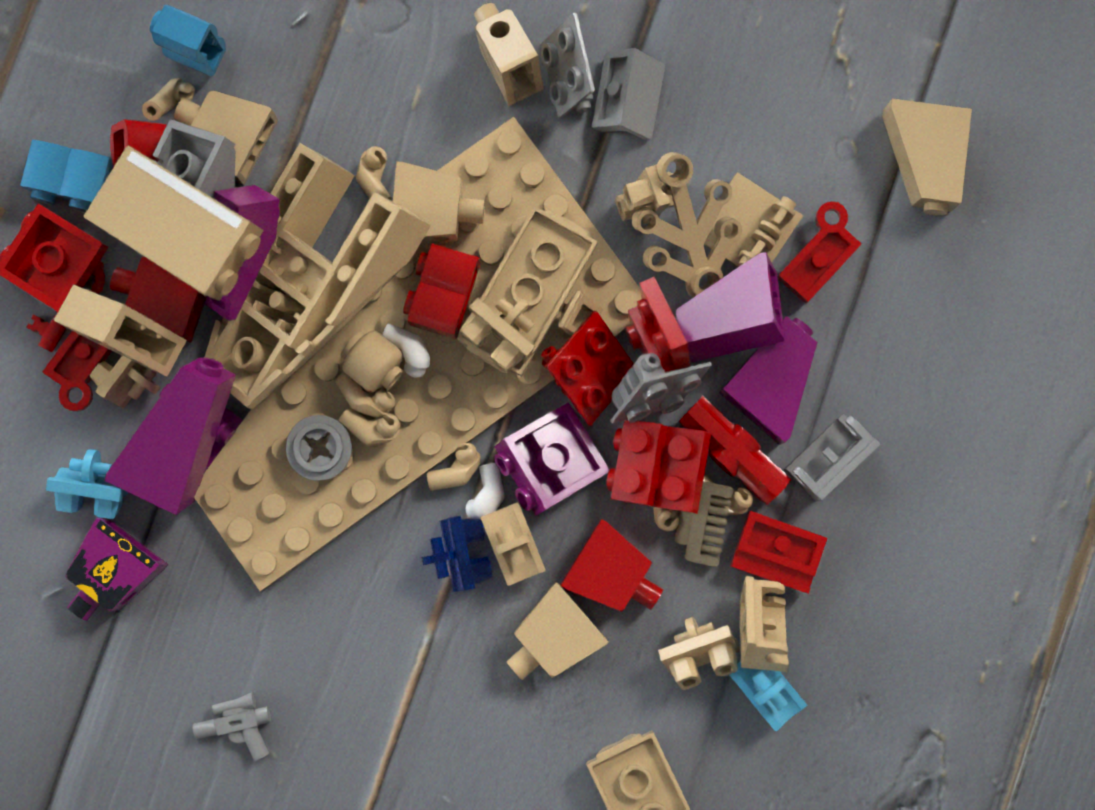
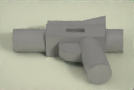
M253 692L235 700L212 705L213 714L223 713V716L193 724L194 737L196 740L215 735L228 734L229 739L234 743L246 742L254 761L269 754L257 728L258 725L271 722L269 707L256 708V699Z

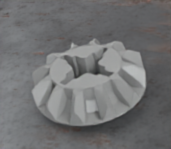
M313 415L302 419L292 428L286 441V455L291 467L302 477L315 481L334 478L347 467L352 453L351 439L348 431L339 421L325 415ZM330 433L331 435L328 437L329 441L326 447L334 457L331 459L328 456L319 455L309 463L312 458L313 448L305 440L306 437L311 440L321 441Z

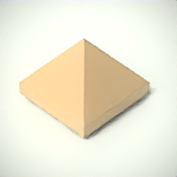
M576 291L563 308L558 327L572 336L593 311H597L601 315L603 308L582 292Z

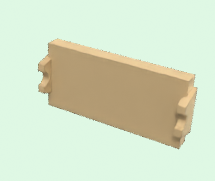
M533 206L480 298L484 304L503 320L506 316L495 307L501 298L506 299L513 306L522 299L530 304L523 315L531 320L534 326L528 333L524 332L516 324L513 326L515 330L535 346V352L528 361L522 358L517 365L509 370L520 377L524 374L598 244L597 240L588 236L589 231L548 208L543 211L536 206ZM493 331L488 334L478 347L460 333L457 341L467 346L466 350L474 357L490 364L501 372L509 373V371L506 372L490 358V355L503 341Z
M652 730L643 735L630 734L625 736L620 741L603 747L597 753L596 758L586 762L608 810H690Z

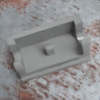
M842 414L784 470L814 501H821L881 444L851 415L846 417Z

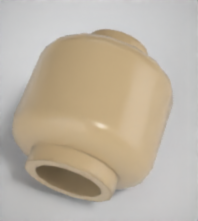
M371 331L366 334L363 332L357 333L341 353V357L344 359L343 371L368 392H374L382 386L389 390L403 373V370L399 368L402 360L401 351L377 331Z

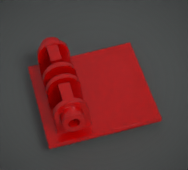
M597 311L591 313L561 349L556 350L554 346H550L541 353L543 367L549 371L555 379L557 386L561 387L563 394L569 398L574 405V409L580 413L589 426L595 422L613 400L612 392L634 365Z

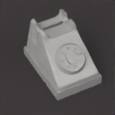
M170 119L152 155L159 160L156 163L211 198L214 196V191L234 188L235 143L224 136Z

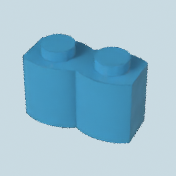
M164 5L162 11L158 10L152 18L150 33H152L154 43L162 47L165 57L208 76H214L226 51L225 40L218 36V31L214 24L170 5Z
M32 139L20 186L31 192L30 198L53 205L56 198L70 201L68 207L86 212L113 170L114 165L112 159L104 155Z

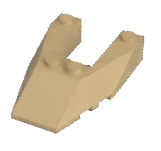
M299 143L270 193L280 199V215L277 223L276 239L237 318L229 321L223 317L222 322L216 320L204 357L220 362L224 369L236 374L230 394L250 409L256 407L320 351L411 260L431 226L404 207L374 191L334 261L331 262L312 247L355 175L302 143Z

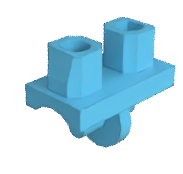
M88 449L84 459L71 458L69 468L61 467L55 477L47 479L46 491L55 492L57 511L78 512L82 508L83 497L95 498L94 515L107 519H114L120 513L123 498L129 492L104 481L106 473L113 464L102 463L100 451L95 449Z
M740 661L737 663L738 671L729 674L775 732L791 717L807 706L780 671L741 668Z

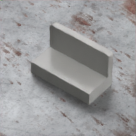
M636 48L607 51L605 53L592 128L600 132L627 131L639 138L651 139L664 76V63Z

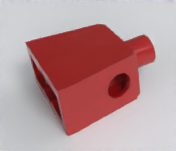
M142 256L136 272L120 267L114 270L110 281V289L128 295L125 303L127 307L187 340L186 342L192 343L206 301V295L145 256Z
M600 519L560 584V586L569 591L621 612L625 609L631 598L652 610L664 590L644 577L652 562L603 519Z

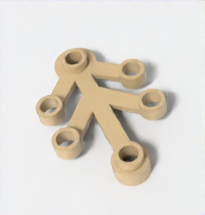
M669 152L658 161L657 172L660 181L669 186L681 229L659 219L658 214L648 208H640L635 211L632 216V225L643 234L653 233L687 250L691 266L670 258L669 252L657 245L650 246L645 250L643 263L647 268L655 272L665 271L685 281L687 293L694 298L724 277L720 268L733 242L740 238L742 226L739 221L733 218H720L714 227V232L718 239L708 257H706L703 245L723 205L731 199L732 188L727 182L719 179L709 181L704 189L706 202L696 221L686 185L692 178L693 164L687 156L676 152ZM674 161L676 163V170L672 175L668 176L667 167L670 162ZM722 186V195L715 199L714 190L716 187ZM649 214L651 218L650 224L642 228L641 219ZM731 223L733 226L730 235L725 236L724 228ZM657 252H660L661 261L658 264L653 265V255ZM706 274V284L699 287L700 278Z

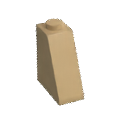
M891 99L883 109L882 117L912 207L924 208L923 212L926 214L941 216L947 215L948 211L951 212L962 203L972 109L900 99Z
M76 285L72 286L54 319L55 322L166 377H168L187 341L126 305Z

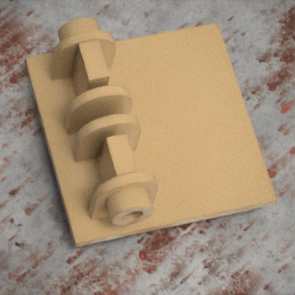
M737 172L729 183L732 188L731 199L723 205L704 245L712 250L718 239L714 232L716 222L722 217H730L740 222L742 234L737 241L733 242L725 259L739 267L757 254L766 252L771 262H773L804 215L794 210L796 203L791 199L783 196L779 200ZM731 223L724 228L725 236L730 235L733 226Z

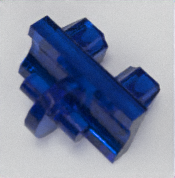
M461 516L440 520L442 537L430 539L433 555L421 557L423 565L435 563L438 579L451 577L453 592L475 589V584L492 578L493 573L488 556L470 560L467 544L484 540L485 534L482 520H462Z

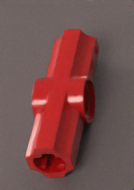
M704 396L678 421L686 429L711 433L708 449L710 458L733 478L736 476L765 505L774 500L791 481L761 451L762 447L751 434L740 425H733Z

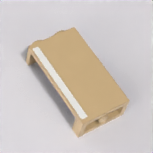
M130 146L126 147L83 216L204 295L220 301L223 295L228 294L234 288L238 280L237 272L245 259L251 258L260 245L259 237L264 231Z

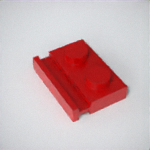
M748 511L730 567L769 581L779 582L786 587L809 594L813 577H815L828 538L759 513Z

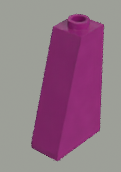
M199 357L181 367L106 473L104 481L175 515L194 503V496L201 484L236 374L224 369L220 362L211 358Z

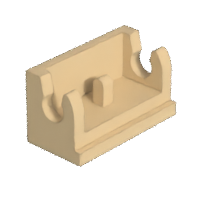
M745 576L739 600L741 668L787 672L789 659L787 658L788 646L786 641V601L782 597L765 595L767 593L784 594L785 586L779 582L754 580V577Z

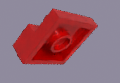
M38 203L35 209L24 217L21 223V230L11 245L1 252L0 276L59 312L72 286L76 285L83 288L109 247Z
M655 277L640 282L642 299L636 301V307L628 310L631 325L625 328L633 350L639 348L643 354L653 353L657 355L665 373L690 367L687 341Z
M628 419L624 420L623 428L616 430L613 439L614 449L619 452L616 468L613 467L609 470L606 480L607 489L612 492L611 499L624 503L698 514L711 433L701 430L670 427L659 423L644 421L630 423Z

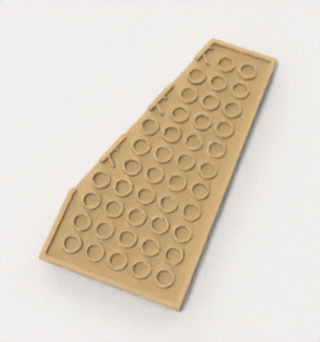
M515 117L506 121L437 170L462 179V198L485 200L483 224L460 222L458 241L435 243L436 245L470 254L480 259L479 271L468 301L461 329L467 318L471 315L470 305L476 298L480 299L533 206L543 211L548 208L589 231L588 236L598 241L596 248L522 377L511 371L509 373L501 372L490 364L474 357L466 350L467 346L458 342L457 339L409 325L407 321L408 315L403 313V308L408 292L410 290L416 291L421 276L415 274L420 254L422 252L428 253L431 244H423L418 246L411 260L320 351L256 407L250 410L236 429L232 438L225 444L205 471L194 498L259 591L268 588L454 454L460 444L469 443L554 382L555 379L542 365L543 358L541 353L550 346H554L556 350L561 349L571 337L559 328L558 324L563 308L576 291L582 292L603 308L600 316L615 337L631 325L628 310L636 307V301L642 299L640 287ZM388 323L421 336L430 355V366L426 368L425 374L419 378L407 375L404 371L406 361L402 354L399 368L403 370V373L398 381L387 390L395 400V404L388 410V414H393L399 419L400 428L398 436L390 442L366 445L347 430L350 434L352 453L345 469L334 478L320 481L310 480L299 475L291 467L286 455V441L292 428L302 419L313 415H325L338 421L340 416L350 407L335 382L341 374L345 373L342 369L344 359L341 357V353L348 342L359 332L366 334L371 331H377L383 335ZM376 391L368 393L375 395ZM359 412L367 420L376 418ZM330 433L321 441L311 440L306 437L305 440L313 448L312 458L309 463L319 455L328 456L331 459L334 457L326 447L329 441L328 437L331 435Z

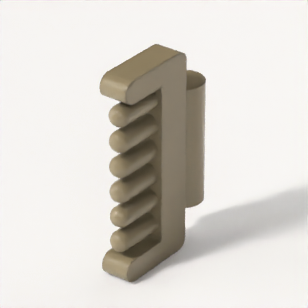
M703 481L698 514L679 512V525L676 528L674 542L687 545L685 553L687 561L713 567L719 565L720 557L718 555L722 552L721 548L703 544V542L715 545L723 544L724 541L721 537L707 535L705 532L720 536L725 534L724 528L708 525L707 523L725 526L727 520L708 514L729 515L727 508L713 506L710 503L726 507L730 506L731 500L728 498L733 495L734 490L732 487Z

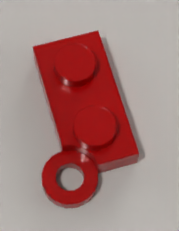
M826 202L819 207L816 212L815 221L820 231L777 276L778 280L805 304L813 298L862 245L859 240L844 228L848 223V213L846 208L838 202ZM827 211H834L838 214L839 221L837 224L831 225L826 222L825 213Z
M71 331L42 372L61 385L58 397L61 405L70 411L80 412L85 410L93 400L92 389L87 384L92 380L90 378L91 372L98 363L108 358L112 350L74 331ZM74 388H79L83 393L82 399L77 403H72L69 399V393Z

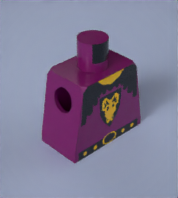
M97 517L66 572L65 577L80 589L67 608L85 621H88L99 605L111 612L121 610L168 566V563L112 520Z

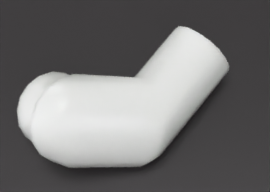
M388 323L382 336L402 351L406 361L404 371L411 377H422L426 372V368L430 366V355L424 340L415 333Z
M496 463L479 466L483 488L474 500L467 502L465 508L466 514L471 520H481L480 517L495 512L504 500L503 483Z

